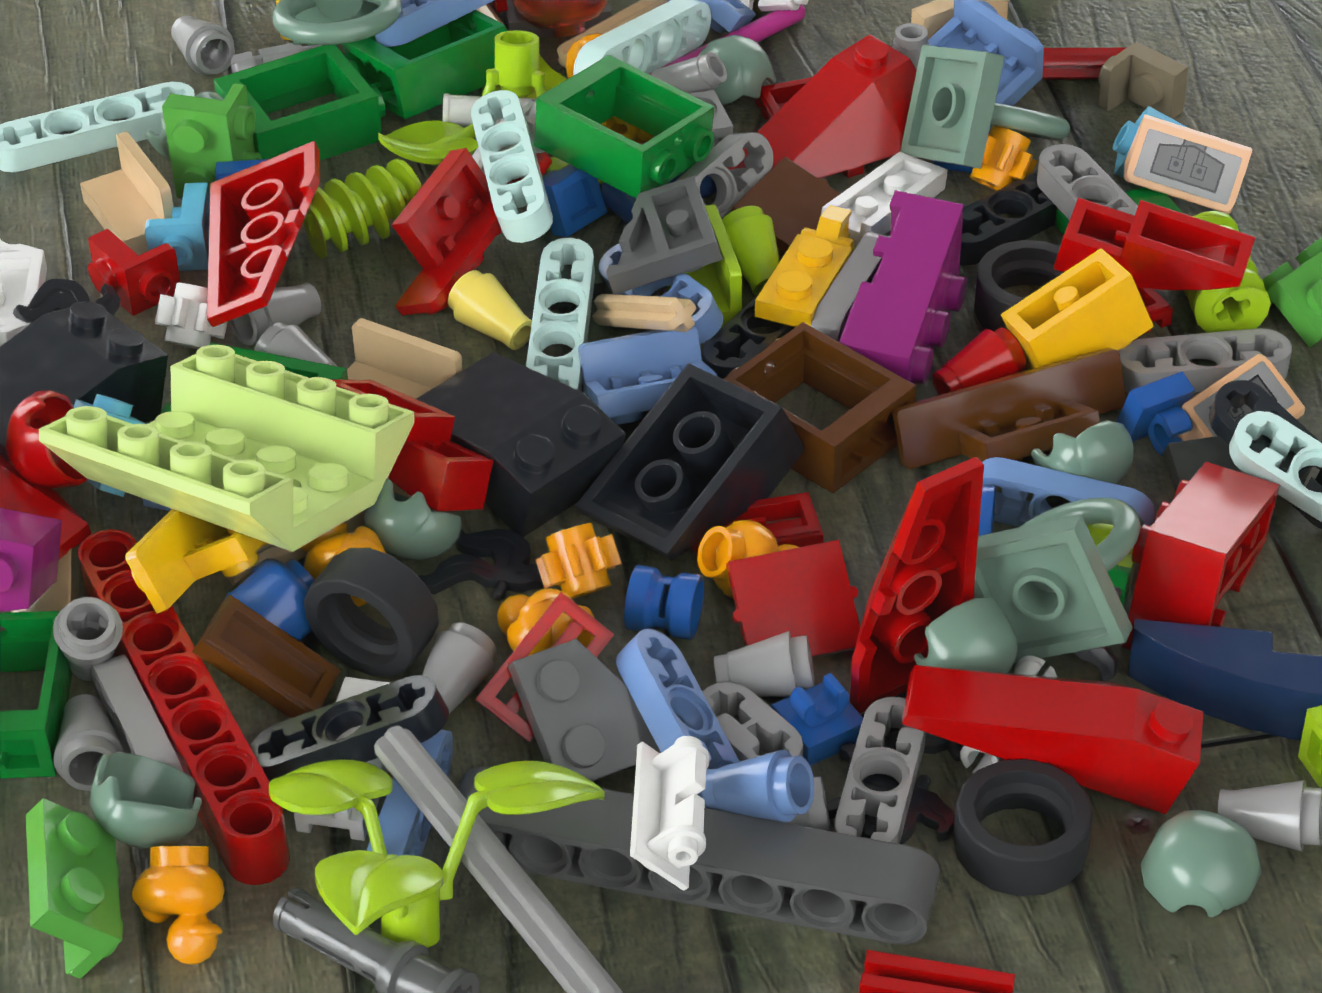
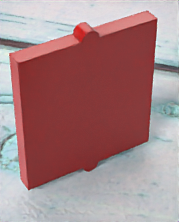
M839 540L726 563L736 610L732 613L731 618L734 623L740 624L745 646L790 631L791 637L808 636L812 658L855 649L860 631L854 599L858 596V589L855 586H850Z

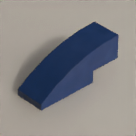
M1141 619L1134 620L1128 676L1175 702L1203 711L1205 715L1243 728L1295 740H1301L1307 709L1322 705V656L1273 651V632Z

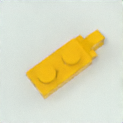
M829 205L820 216L817 230L805 227L801 234H797L755 299V317L792 327H797L802 322L811 326L819 303L854 250L855 240L850 239V233H848L849 218L852 210Z

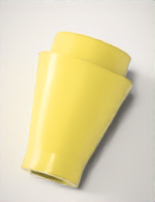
M472 270L464 274L454 284L448 296V306L453 310L456 321L504 343L511 350L520 349L529 341L532 320L522 312L493 274H482L478 270Z

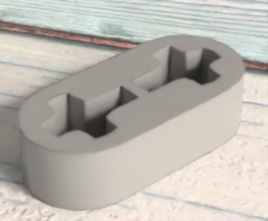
M722 682L708 686L702 691L714 714H721L716 718L739 761L760 756L759 748L765 754L786 750L792 756L803 757L802 736L796 728L747 687L737 683ZM736 715H738V716H739V722H738L736 719H734L733 717L736 716Z

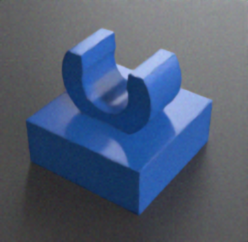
M570 164L559 171L553 170L542 177L553 216V223L550 227L553 235L569 237L607 213L597 178Z
M1183 371L1132 389L1116 422L1122 423L1131 435L1132 442L1149 436L1156 452L1163 456L1168 443L1181 442L1182 439L1179 435L1189 432L1193 428L1192 422L1188 414L1182 409V406L1192 398L1195 389Z
M832 673L825 675L822 683L806 690L801 686L797 687L792 691L790 697L772 704V709L796 728L802 736L803 758L807 760L810 766L840 753L841 745L845 743L856 744L863 717L849 702V693Z

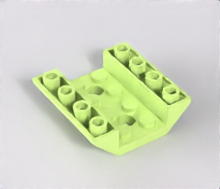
M208 345L199 348L196 354L170 366L171 412L158 415L154 421L148 424H132L108 416L105 410L98 407H77L69 410L65 417L40 428L39 441L87 479L294 552L375 504L384 482L388 478L414 425V411L389 404L388 400L380 395L358 394L336 387V383L327 378H308L287 371L278 362L256 361L235 354V351L228 346Z

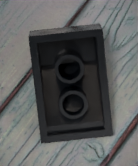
M77 302L72 304L70 308L43 314L0 346V455L10 462L5 448L10 417L15 408L26 397L37 391L51 390L66 395L73 406L76 399L93 404L96 394H101L133 405L130 416L143 423L155 420L160 415L162 408L168 354L148 341L143 334L131 329L107 312L105 307L95 302Z
M495 352L416 398L421 402L455 416L450 441L494 460L485 503L514 532L522 537L530 534L576 504L622 447L626 434L583 392Z
M688 363L584 493L575 507L579 513L672 561L701 542L709 529L715 526L724 527L747 512V508L757 500L768 498L805 451V447L781 406Z

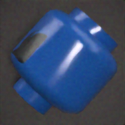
M267 558L227 592L226 598L229 594L298 641L303 640L312 632L306 619L304 599L315 579L294 559L290 558L284 564L279 560Z

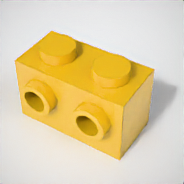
M1102 248L1001 314L1007 329L1021 345L1026 358V367L1029 370L1105 348H1112L1118 351L1121 348L1127 347L1133 340L1154 327L1132 275Z

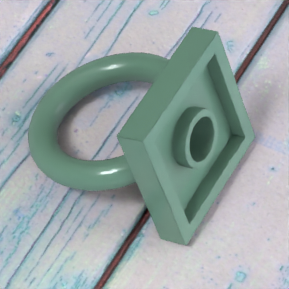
M280 0L273 10L272 22L275 29L282 36L293 40L294 45L345 44L375 36L391 27L401 14L402 2L401 0Z
M922 45L900 152L920 159L981 169L988 133L992 125L1010 129L1021 135L1049 140L1065 139L1070 133V125L1065 119L1055 115L995 103L1005 56L983 51Z
M1114 498L1082 499L1050 509L1018 528L978 536L974 598H993L1009 619L1016 634L1018 644L1014 663H1018L1020 658L1025 656L1045 658L1126 643L1133 627L1109 577L1108 571L1123 560L1138 540L1141 528L1140 519L1132 506ZM1086 525H1113L1110 534L1099 545L1095 546Z

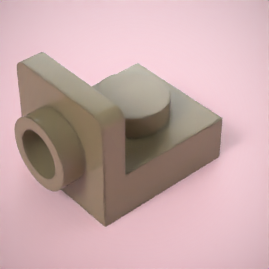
M1136 41L1116 56L1110 57L1102 66L1099 74V107L1109 112L1128 99L1145 109L1150 106L1173 119L1184 111L1188 66Z

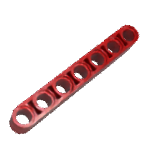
M116 529L97 531L87 536L81 542L78 549L87 597L101 599L118 612L122 620L123 632L114 655L117 657L125 654L179 759L183 772L195 780L193 804L196 797L202 799L198 815L227 871L235 880L244 884L261 885L272 882L280 877L288 868L290 854L283 809L272 801L269 796L270 782L202 659L192 652L195 646L174 608L171 606L168 610L157 614L145 592L135 583L125 555L137 541L131 534Z

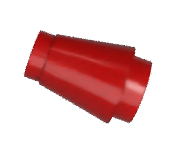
M1000 327L995 331L985 329L945 363L941 369L932 374L933 384L938 394L942 395L1017 374L1026 368L1025 354L1018 340L1006 328Z

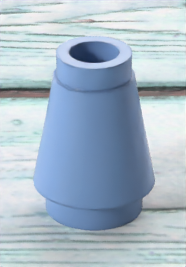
M778 750L717 769L707 770L705 789L702 791V797L705 800L706 807L709 809L767 820L790 822L796 815L805 814L810 809L814 798V778L811 767L802 756H792L786 750Z

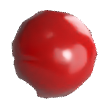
M51 390L33 393L15 408L7 428L5 448L8 459L18 474L27 482L44 488L74 487L89 480L39 441L40 428L65 417L66 413L74 408L66 395Z

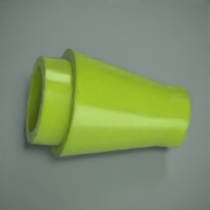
M745 206L727 214L722 219V222L740 265L742 275L749 283L753 294L758 296L780 260L772 218L763 214L762 209L758 206Z

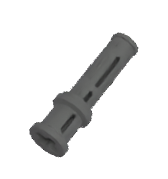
M296 887L288 891L289 898L298 902V905L282 896L274 910L273 926L276 930L288 934L346 968L371 980V982L375 983L378 993H479V979L475 973L465 968L452 970L430 958L427 947L413 940L396 943L369 927H366L358 935H354L326 904L309 895L303 889Z

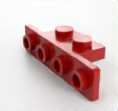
M467 148L451 150L392 223L394 230L423 268L395 304L402 316L419 313L431 315L448 306V296L454 284L464 274L476 269L482 263L484 251L493 239L502 233L494 212L486 176ZM546 152L536 153L541 175L552 164V160ZM524 177L518 178V179H515V180H512V181L508 182L507 184H512V183H515V182H517V181H520V180H522Z

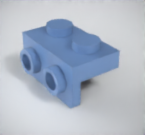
M954 0V17L928 40L929 46L983 51L1005 56L995 103L1015 105L1043 78L1044 47L1038 38L1028 29L1018 28L1000 16L993 6L982 0Z
M695 326L687 332L654 330L582 343L578 347L584 394L616 424L631 423L644 417L643 411L651 410L688 363L717 376L702 361L699 334Z

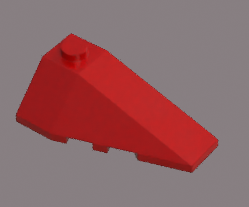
M315 141L211 183L207 320L212 327L268 306L320 183L319 148Z
M977 457L927 477L916 484L870 591L852 657L850 703L859 714L865 712L872 703L879 699L895 697L898 694L907 692L910 673L914 665H917L914 655L920 652L925 658L928 657L929 647L925 635L926 627L951 608L974 598L984 464Z
M914 665L909 677L902 724L1005 760L1029 759L1054 765L1074 777L1081 786L1166 815L1200 764L1203 711L1114 682Z

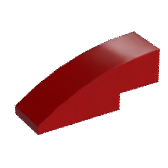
M1078 197L1053 269L1065 272L1102 248L1132 275L1137 288L1211 290L1240 287L1256 237L1140 200L1135 215Z
M330 379L336 383V387L358 394L380 395L385 397L389 404L414 411V425L388 479L411 497L416 492H421L424 494L429 507L436 511L483 509L494 460L450 441L455 416L374 380Z

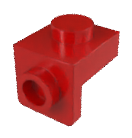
M108 228L88 237L92 262L88 264V273L92 283L99 292L104 283L111 285L121 299L120 305L132 316L158 305L161 294L174 297L176 284L181 282L176 251L169 244L164 243L138 255Z

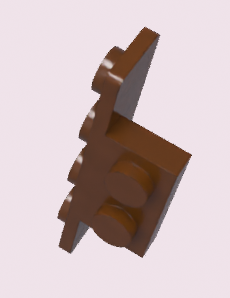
M1105 348L896 407L892 414L901 464L908 469H913L961 454L969 458L977 457L981 462L989 458L1000 457L1024 463V457L1030 456L1035 448H1039L1046 454H1051L1053 450V436L1055 434L1063 433L1077 438L1087 428L1100 423V414L1123 408L1126 394L1120 353L1115 349Z

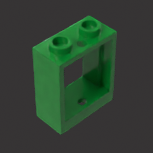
M474 10L402 45L385 47L376 42L375 36L360 41L345 43L342 46L345 57L348 60L353 59L357 63L361 75L370 86H376L379 89L385 103V108L401 118L407 119L443 104L444 93L465 95L486 85V70L495 68V36L508 30L504 24Z
M336 45L318 46L213 79L215 92L223 99L234 83L246 85L249 106L254 107L256 113V125L253 134L255 152L261 154L262 160L271 159L315 141L319 148L321 161L379 142L378 133L382 134L380 118L385 117L386 108L381 92L376 86H370L361 75L357 63L353 59L348 60ZM332 93L338 97V100L272 121L267 116L269 113Z
M607 55L536 98L534 146L637 198L641 192L666 185L674 177L693 166L696 162L703 161L708 156L714 144L712 128L715 107L611 55ZM615 116L655 137L641 145L601 124Z
M60 611L0 613V626L6 629L0 631V672L44 671L38 709L0 711V779L56 777L57 771L53 761L62 722L63 708L69 698L72 679L69 662L57 645L53 634L54 621Z

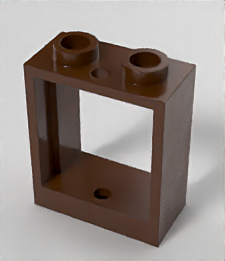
M804 322L783 337L775 339L765 350L741 367L733 369L724 378V380L773 403H776L804 382L850 409L821 431L783 408L805 447V451L791 469L831 493H835L897 445L893 410L896 407L914 403L916 385Z

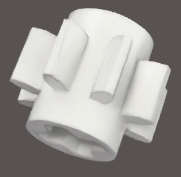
M177 283L174 297L160 295L155 324L167 327L165 342L198 350L210 344L211 336L224 339L228 322L212 327L207 320L208 288Z

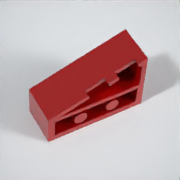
M1205 462L1190 481L1182 479L1171 503L1162 502L1154 523L1151 526L1144 524L1141 527L1138 540L1133 547L1132 562L1140 564L1128 615L1132 627L1134 628L1135 619L1221 627L1226 618L1227 611L1218 609L1217 606L1228 589L1240 592L1266 542L1280 484L1209 462ZM1133 628L1126 643H1122L1121 647L1131 650Z

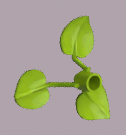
M520 30L505 31L495 36V68L486 70V85L482 87V96L494 91L508 90L515 93L518 98L536 99L567 80V78L552 69L539 54V37L536 34ZM438 120L423 121L404 126L388 135L378 133V140L388 150L400 157L423 164L439 165L451 150L467 148L472 156L479 147L477 140L474 139L476 134L473 122L471 125L463 128L452 122ZM553 156L550 158L552 164L546 171L548 173L553 170L559 171L569 164ZM598 179L599 184H603V181Z
M329 760L303 766L281 777L272 779L269 783V796L271 800L288 811L299 814L324 815L342 812L354 807L363 815L372 851H348L321 860L315 867L317 889L326 905L354 935H358L381 917L382 936L396 943L413 940L427 948L435 945L440 940V900L453 898V880L475 819L482 809L489 807L492 811L500 814H531L593 799L604 801L605 791L579 773L547 762L514 761L485 769L474 778L475 789L479 792L471 794L468 798L444 867L441 870L436 863L424 857L387 854L376 806L371 799L390 794L393 790V781L379 767L356 760Z

